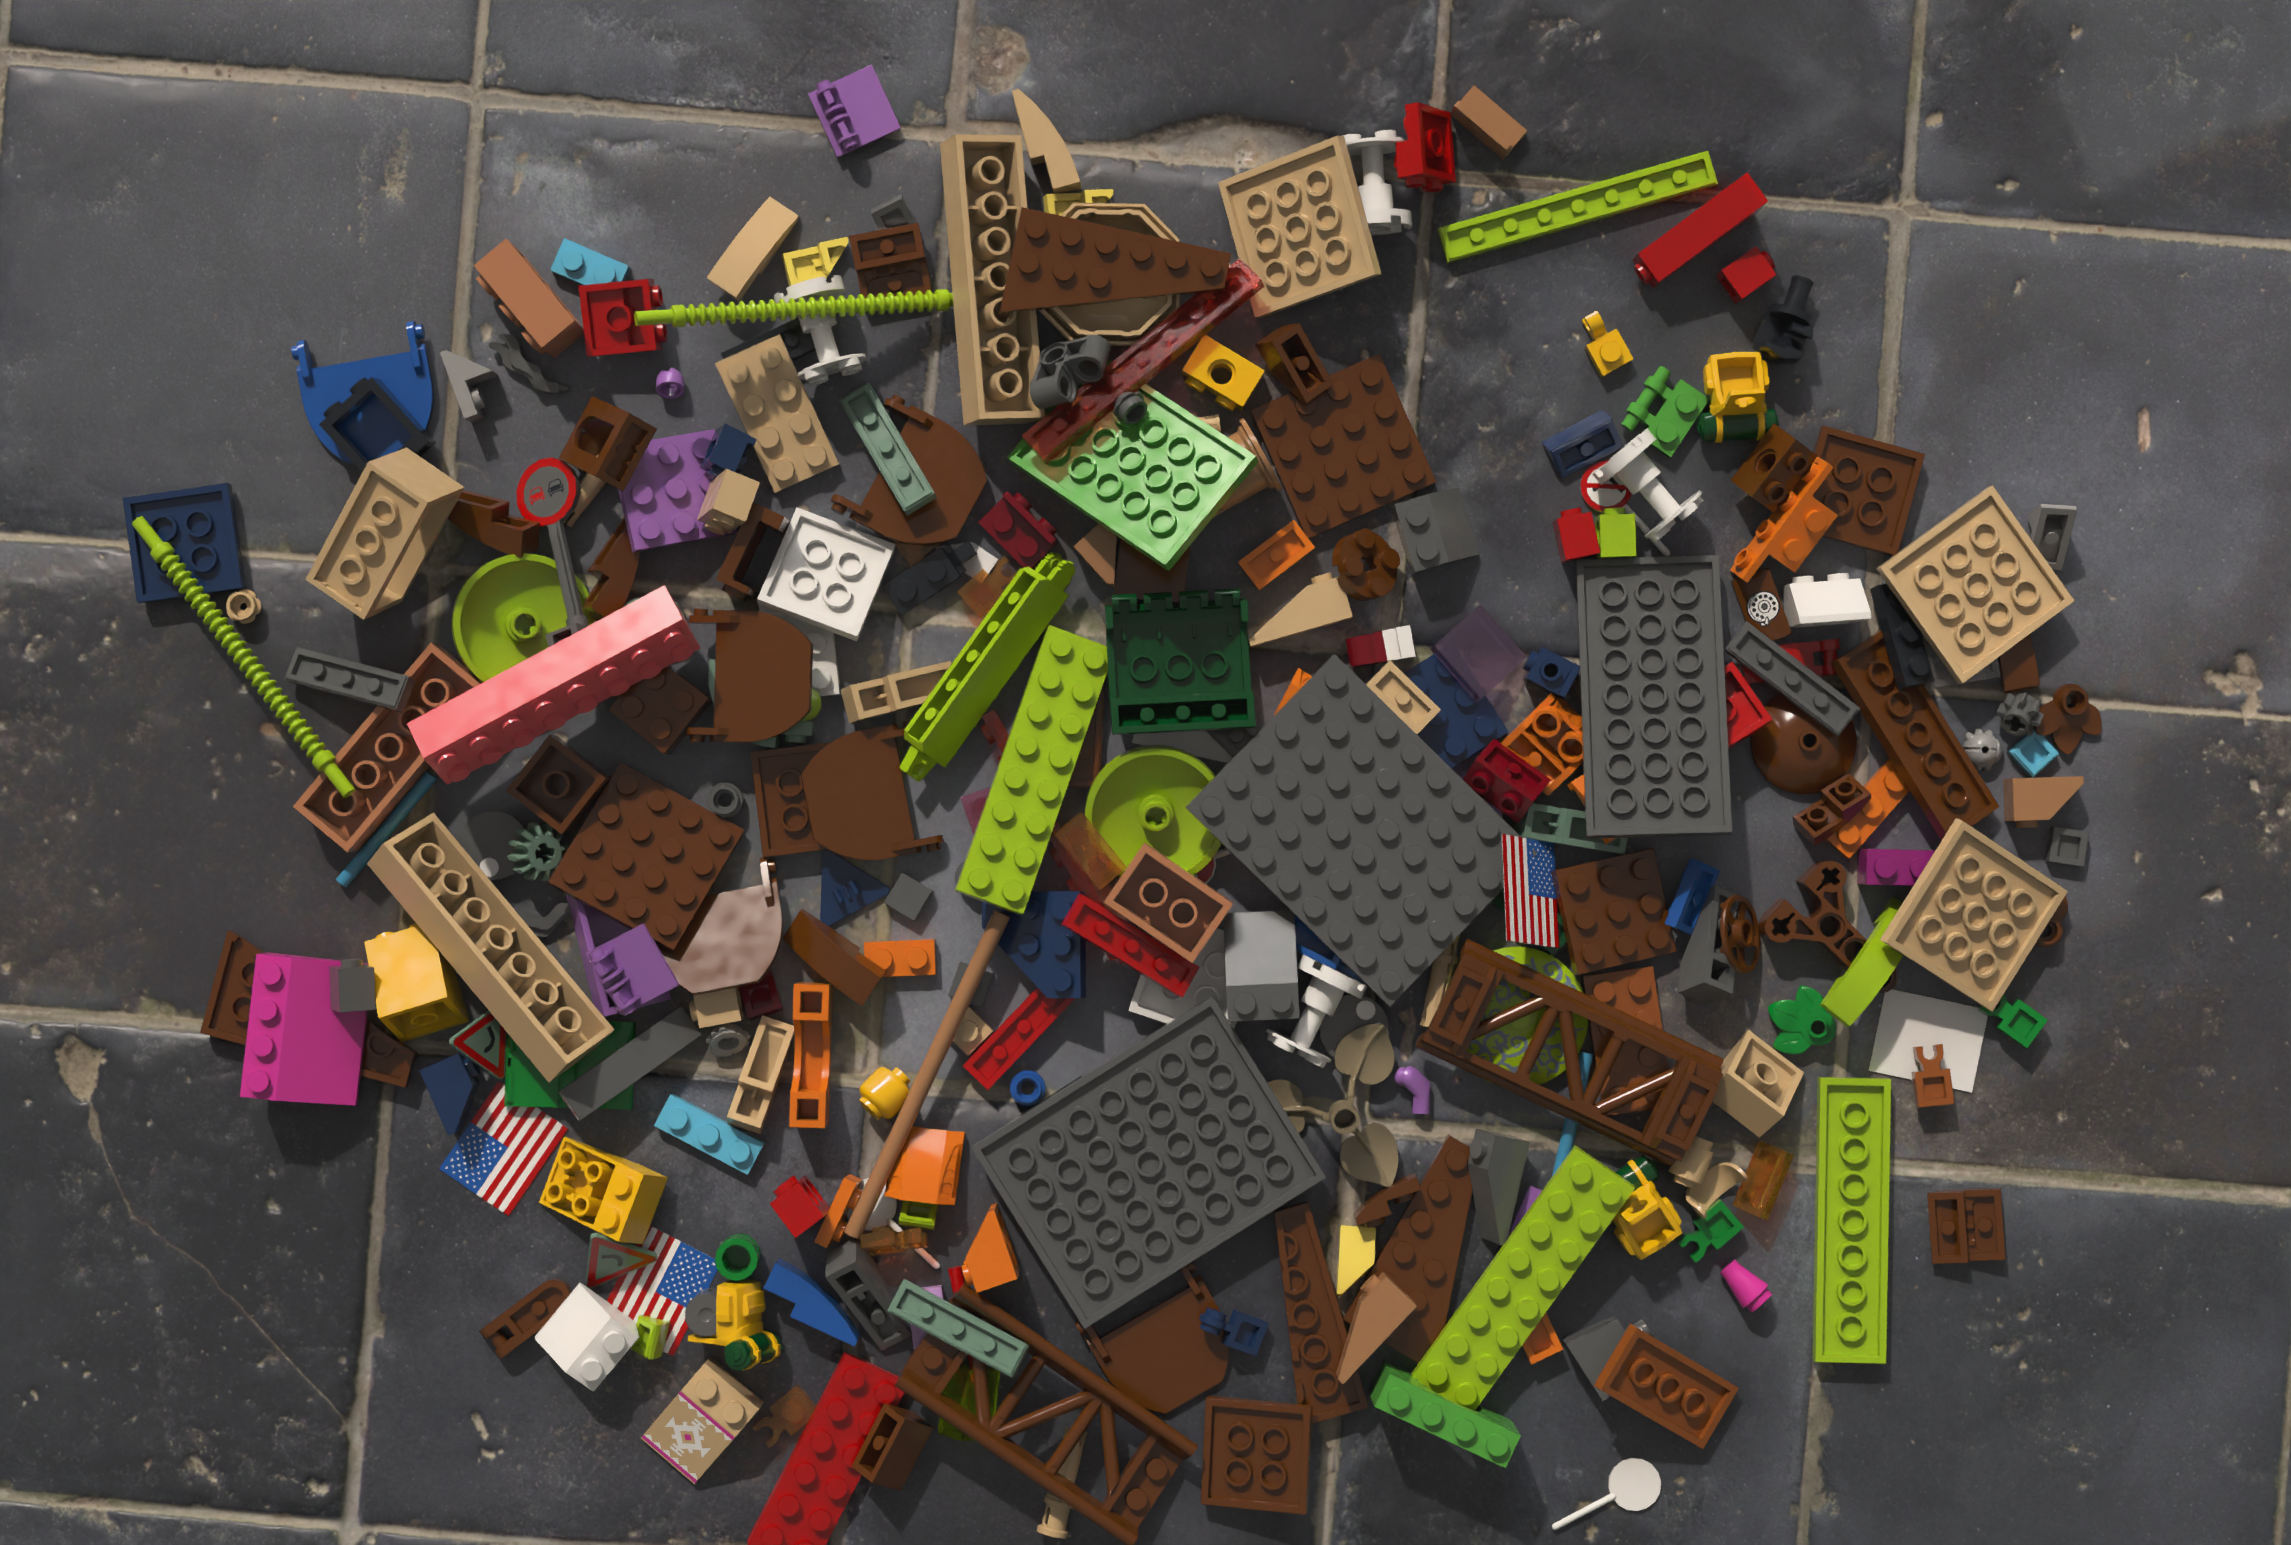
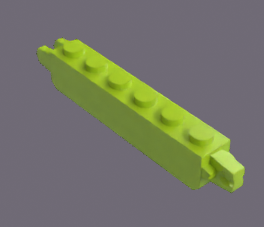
M1050 552L1049 554L1047 553V556H1044V560H1041L1035 570L1030 567L1019 569L904 729V739L912 745L899 766L903 772L920 782L936 763L945 768L956 755L960 746L973 728L976 727L993 700L996 699L1001 689L1019 667L1021 661L1069 596L1064 592V589L1070 583L1071 578L1074 577L1076 569L1073 562L1062 560L1061 555Z

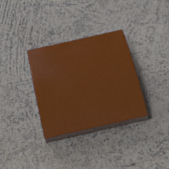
M919 223L849 236L860 293L865 298L870 293L874 297H877L878 293H882L886 297L889 292L896 296L897 292H902L904 296H906L908 291H911L913 295L917 291H921L923 295L927 290L932 292Z
M2001 1188L1960 1189L1927 1193L1932 1264L2006 1260Z

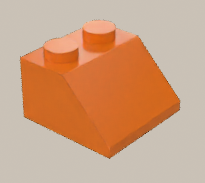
M998 1203L990 1206L963 1261L964 1265H962L966 1283L968 1286L974 1284L976 1293L1016 1280L1020 1272V1267Z

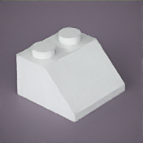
M1849 573L1827 575L1828 581L1814 582V576L1792 577V584L1782 586L1784 612L1790 628L1851 624L1871 619V611L1861 580L1849 579Z
M582 1283L576 1286L535 1336V1340L567 1374L593 1392L639 1338L634 1320Z

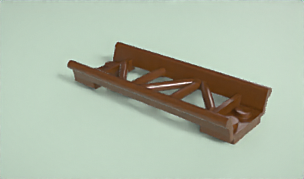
M1469 939L1465 940L1461 948L1460 962L1427 1031L1419 1036L1415 1045L1416 1048L1670 1167L1673 1166L1675 1161H1681L1685 1152L1689 1151L1719 1089L1718 1084L1723 1076L1721 1071L1723 1058ZM1500 979L1537 995L1481 1021ZM1546 1007L1515 1073L1466 1051L1471 1041ZM1572 1012L1614 1031L1585 1092H1583ZM1557 1017L1559 1018L1570 1099L1529 1080L1531 1071ZM1628 1038L1676 1060L1673 1068L1595 1103L1624 1042ZM1663 1088L1642 1133L1605 1116V1114Z
M964 1283L957 1292H954L948 1301L949 1303L1030 1345L1027 1352L1032 1357L1014 1386L991 1418L987 1367L984 1362L971 1356L976 1415H974L942 1393L967 1356V1353L926 1332L906 1361L907 1363L901 1370L895 1386L1123 1544L1134 1545L1138 1538L1139 1525L1182 1460L1191 1457L1198 1445ZM1044 1365L1083 1390L1006 1423ZM1085 1406L1046 1463L1009 1439L1011 1436ZM1099 1410L1107 1495L1102 1503L1058 1473ZM1114 1413L1146 1434V1437L1121 1474L1119 1472Z

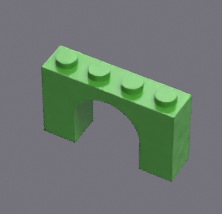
M1383 1360L1369 1390L1374 1407L1504 1468L1507 1467L1521 1437L1511 1419L1481 1405L1478 1406L1477 1411L1450 1401L1422 1385L1418 1379L1412 1377V1373Z

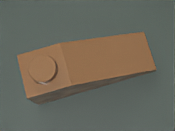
M1384 1272L1379 1277L1373 1274L1360 1288L1363 1294L1358 1299L1336 1371L1337 1379L1342 1384L1352 1376L1417 1307L1414 1300Z

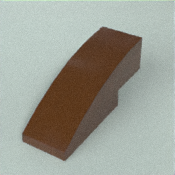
M463 490L448 517L453 524L478 541L510 555L515 554L521 558L524 553L530 554L538 550L539 522L509 515L510 501Z
M624 516L587 571L597 578L598 581L582 604V610L596 621L623 608L634 582L640 551L632 553Z
M804 909L800 910L783 936V940L808 965L861 1006L866 1003L887 972L859 953L860 947Z

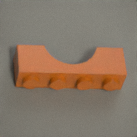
M797 982L793 987L792 1020L794 1024L795 1052L793 1080L790 1090L789 1127L826 1128L829 1125L833 985L831 983Z

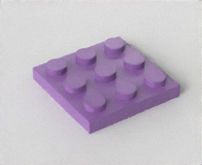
M715 429L652 439L624 492L619 490L632 553L737 533V529H735L730 534L725 532V535H719L705 529V523L697 521L708 487L712 481L708 477V472L701 469L700 465L715 433Z

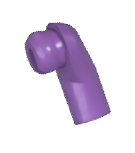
M1415 1067L1398 1068L1394 1076L1395 1082L1399 1086H1405L1413 1094L1412 1113L1430 1114L1431 1086L1429 1080Z

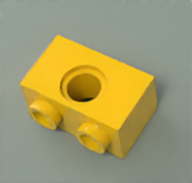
M1204 334L1184 366L1182 376L1187 378L1184 383L1199 393H1203L1206 389L1217 396L1214 400L1217 404L1233 412L1234 408L1240 411L1243 410L1264 376L1265 370ZM1219 367L1226 368L1231 374V380L1226 384L1215 383L1211 377L1214 369Z

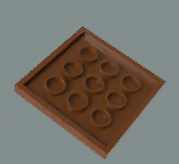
M1380 354L1329 375L1334 385L1308 403H1303L1290 392L1250 410L1300 526L1308 539L1436 483Z
M620 762L549 879L548 884L630 930L644 923L655 943L674 953L742 838L744 829Z

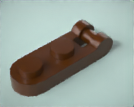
M559 1278L549 1279L479 1332L484 1339L489 1338L496 1348L494 1350L495 1354L501 1359L539 1331L571 1294L572 1289L564 1280ZM505 1324L514 1334L509 1340L500 1330Z

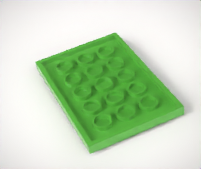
M1109 359L1104 375L1099 381L1078 385L1076 399L1073 402L1049 407L1045 411V418L1038 420L1007 457L1013 466L1168 571L1259 462L1256 455ZM1124 392L1142 393L1144 396L1143 401L1147 404V412L1144 417L1132 425L1119 421L1113 413L1116 399Z

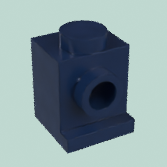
M725 423L715 431L700 468L707 471L708 477L712 480L726 469L739 474L748 457L744 452L753 447L757 439Z
M1541 647L1538 652L1532 650L1522 667L1523 670L1527 671L1523 679L1562 699L1568 693L1580 670V665ZM1547 664H1552L1556 667V675L1554 677L1545 675L1544 668Z

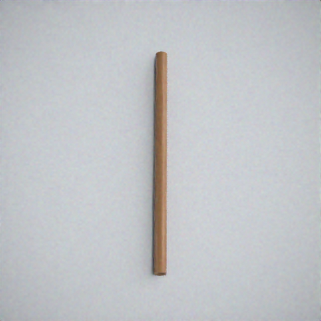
M994 910L847 1223L844 1232L851 1237L861 1238L1006 928L1010 916Z

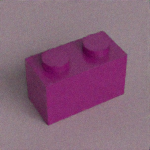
M1858 849L1857 884L1914 885L1936 850Z

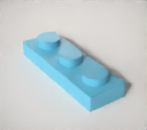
M673 1093L668 1097L654 1124L655 1127L746 1175L750 1173L766 1143Z

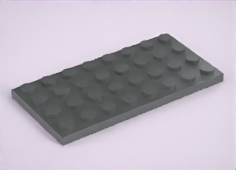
M1719 555L1576 559L1586 839L1731 835L1732 814Z

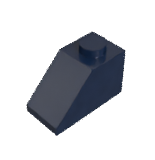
M458 1053L419 1070L447 1135L462 1130L480 1084L477 1077L480 1075L479 1066L461 1053Z

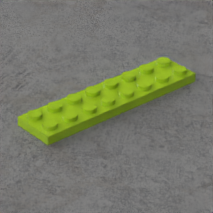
M1047 626L955 887V892L1018 915L1024 914L1108 671L1107 646L1055 626Z
M1817 1077L1812 1354L1814 1362L1886 1364L1891 1079Z
M1574 1145L1413 1370L1412 1377L1418 1379L1421 1384L1442 1397L1475 1411L1634 1191V1185Z

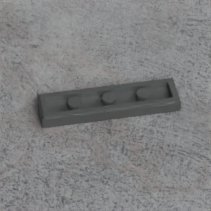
M1747 621L1724 649L1727 654L1835 737L1842 733L1860 709Z
M299 647L295 650L284 680L291 684L403 713L416 681L407 675Z

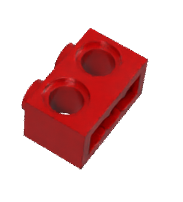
M806 1174L799 1180L793 1175L773 1191L776 1198L770 1203L771 1207L795 1238L823 1218L830 1208Z

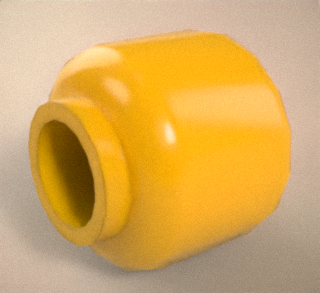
M879 1067L859 1087L861 1098L858 1101L875 1119L879 1120L881 1117L892 1119L901 1110L910 1091L907 1086L911 1081L896 1067L893 1071L885 1067Z

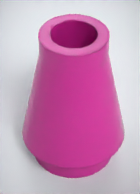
M1735 1259L1719 1273L1727 1282L1743 1309L1746 1307L1751 1313L1758 1309L1772 1295L1767 1289L1768 1284L1741 1266Z

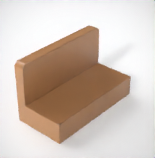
M1475 85L1461 101H1457L1451 111V116L1502 160L1527 132L1522 125Z

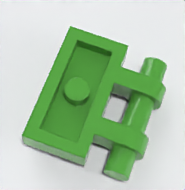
M1659 366L1655 374L1648 376L1643 386L1645 389L1637 401L1631 402L1626 409L1627 416L1621 423V426L1633 432L1640 422L1656 438L1649 446L1670 458L1710 398L1682 379L1671 390L1665 385L1671 372L1665 367ZM1658 396L1665 402L1657 414L1653 416L1647 409L1655 397Z

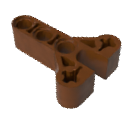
M1826 860L1814 863L1796 881L1813 898L1815 906L1812 913L1804 917L1786 899H1778L1759 920V930L1762 937L1777 943L1788 942L1792 938L1817 941L1847 971L1853 962L1849 961L1845 955L1847 945L1855 942L1861 950L1867 940L1846 920L1842 887L1846 883L1847 875L1843 866L1838 862ZM1822 870L1833 871L1830 874V878L1833 880L1832 883L1821 882L1824 879ZM1826 917L1832 918L1835 924L1834 931L1829 936H1824L1820 931V923ZM1773 920H1783L1780 925L1783 930L1782 933L1771 932L1774 929V925L1771 923ZM1895 969L1878 993H1886L1894 988L1898 978Z

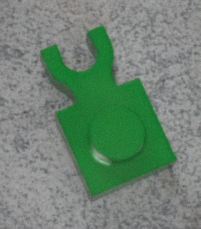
M2004 994L1993 1012L1981 1005L1977 1009L1986 1016L1997 1017L2001 1020L1996 1029L2024 1049L2029 1047L2048 1021L2020 999H2016L2012 1005L2009 1004Z
M1720 1199L1716 1200L1707 1209V1217L1705 1219L1698 1216L1692 1221L1698 1228L1695 1232L1686 1233L1676 1240L1682 1248L1690 1241L1697 1243L1696 1251L1689 1255L1695 1263L1704 1256L1707 1246L1712 1244L1718 1250L1744 1228Z

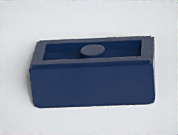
M1600 410L1542 441L1543 447L1561 479L1624 447L1612 417L1604 410Z

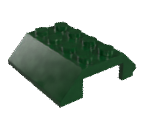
M1239 588L1214 590V600H1208L1207 590L1179 591V602H1173L1172 592L1143 593L1144 604H1137L1136 594L1111 595L1112 605L1105 606V627L1112 735L1256 727L1254 692L1251 691L1247 630L1249 623L1248 601L1246 598L1240 599Z

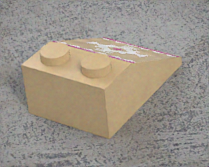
M710 1356L644 1433L641 1439L695 1484L760 1409L764 1401Z

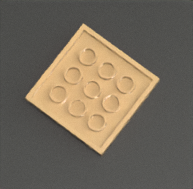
M1344 136L1332 137L1218 182L1255 318L1271 315L1382 274Z
M1993 485L1984 489L1876 568L1958 684L1967 681L2074 602L2072 596Z
M1956 818L1880 940L1993 1012L2068 891L1964 821Z

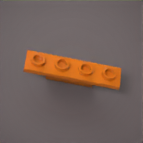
M1819 457L1815 459L1778 509L1768 519L1760 523L1755 537L1746 548H1743L1737 554L1730 571L1748 583L1768 555L1774 557L1794 573L1797 571L1838 516L1813 497V494L1834 468L1832 465Z

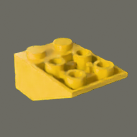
M563 1137L539 1203L618 1242L643 1244L668 1177L638 1163L569 1137Z

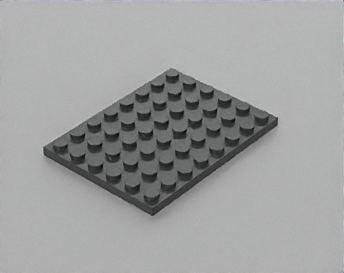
M1335 654L1315 672L1185 807L1389 1007L1504 888L1502 834L1521 837ZM1532 848L1533 855L1535 856L1537 852Z
M1210 996L971 1146L974 1154L1084 1329L1326 1178L1213 996Z

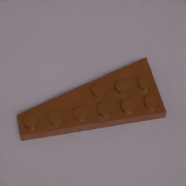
M1022 207L999 314L1024 310H1043L1052 307H1072L1118 302L1127 299L1156 298L1157 296L1222 291L1225 286L1231 253Z
M228 930L200 1033L246 1045L256 954L266 952L233 930ZM367 1019L361 1076L401 1087H408L417 1052Z
M1449 1134L1419 1184L1421 1190L1414 1192L1415 1198L1411 1199L1376 1258L1374 1266L1371 1267L1361 1284L1362 1286L1373 1274L1379 1277L1384 1272L1414 1300L1417 1307L1383 1343L1417 1363L1421 1361L1445 1327L1472 1195V1184L1468 1167L1470 1146ZM1360 1288L1343 1316V1320L1350 1324L1358 1299L1363 1294Z

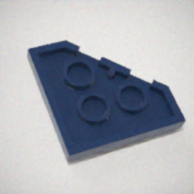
M1031 891L1023 915H1018L982 901V928L985 930L994 910L1010 916L998 945L1047 998H1086V941L1061 926L1078 894L1085 896V891Z

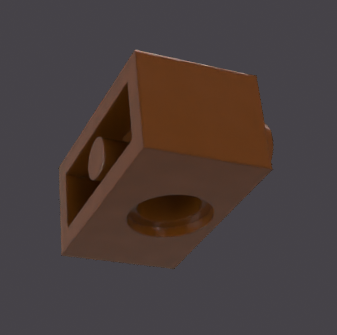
M1773 424L1730 481L1774 513L1818 455L1779 426Z

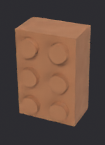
M507 238L473 265L480 273L476 278L479 284L496 301L501 298L503 302L499 305V308L512 323L514 322L519 328L522 325L525 327L521 334L541 355L547 352L553 358H556L584 335L583 326L522 252Z
M1146 842L1143 843L1104 900L1105 904L1191 963L1195 961L1233 905L1232 901Z

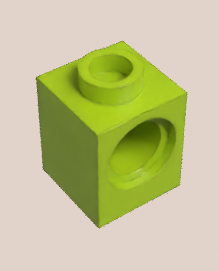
M1625 508L1604 509V514L1595 517V530L1600 548V554L1596 555V559L1636 557L1635 514H1626Z

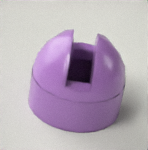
M670 368L669 371L665 369L660 371L656 379L657 394L669 399L680 397L684 393L683 375L675 368Z

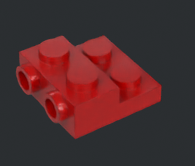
M1419 102L1405 104L1406 116L1404 117L1403 125L1408 140L1395 143L1394 167L1398 173V178L1405 180L1407 188L1422 187L1423 192L1443 190V185L1456 182L1451 112Z
M654 279L578 286L587 357L662 350L661 343L667 342L666 324L636 326L634 320L635 311L657 310V307L663 306L662 289L660 285L655 286Z
M1734 662L1724 667L1728 750L1766 727L1773 720Z

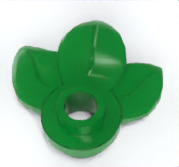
M1801 985L1796 994V1001L1780 1000L1769 1005L1768 1011L1771 1019L1782 1030L1773 1043L1775 1049L1788 1054H1801L1812 1044L1825 1045L1835 1037L1837 1032L1836 1021L1831 1014L1820 1006L1823 997L1817 990ZM1815 1021H1822L1825 1024V1031L1820 1035L1812 1031V1024Z

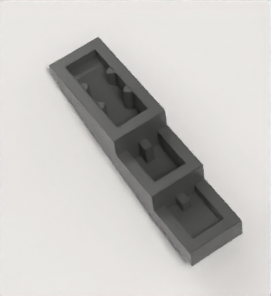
M680 1006L620 1049L607 1056L558 1093L577 1120L580 1121L702 1034L683 1007Z

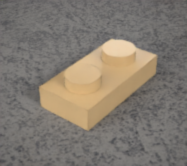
M1388 661L1366 684L1416 734L1441 710L1391 661Z

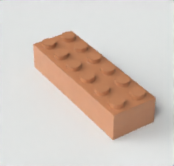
M430 643L405 672L404 675L410 676L416 681L403 713L377 706L336 754L335 764L353 785L355 791L350 796L343 798L322 771L293 805L297 811L346 852H358L430 767L423 759L407 723L483 683L465 665L439 644Z

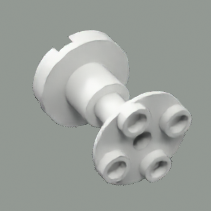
M1395 130L1375 132V137L1361 138L1360 134L1342 135L1345 138L1349 155L1362 156L1364 185L1359 186L1358 189L1371 236L1402 232V224L1403 228L1411 229V211L1393 208L1392 185L1385 183L1383 154L1396 152L1395 143L1406 140L1402 137H1396Z
M833 275L831 283H827L824 276L791 285L786 288L788 295L784 296L783 293L778 292L774 295L775 303H778L779 299H784L788 303L790 298H793L795 302H798L799 298H804L807 302L810 297L818 301L820 296H823L825 300H828L829 296H833L836 299L839 295H843L846 289L841 276ZM817 314L815 319H811L809 315H806V318L802 320L798 316L803 333H811L819 363L800 371L797 374L798 379H805L809 386H814L827 382L829 380L828 375L842 372V376H848L863 370L861 363L866 360L865 354L839 355L831 329L832 326L837 324L835 317L831 318L829 314H826L825 318H820L819 314Z
M1646 428L1641 434L1637 435L1614 454L1606 464L1600 466L1592 475L1602 485L1616 474L1633 495L1640 491L1663 519L1645 535L1646 539L1651 538L1655 543L1676 524L1675 517L1678 516L1681 521L1684 520L1704 500L1700 497L1702 492L1699 490L1679 505L1659 482L1656 476L1661 473L1660 470L1644 453V450L1656 440L1654 435Z
M1303 954L1297 968L1313 975L1301 999L1307 1005L1291 1038L1267 1028L1266 1032H1268L1266 1039L1290 1053H1293L1295 1048H1298L1297 1054L1304 1057L1307 1061L1324 1068L1327 1062L1330 1063L1331 1059L1310 1048V1045L1325 1015H1334L1344 992L1361 999L1367 985Z

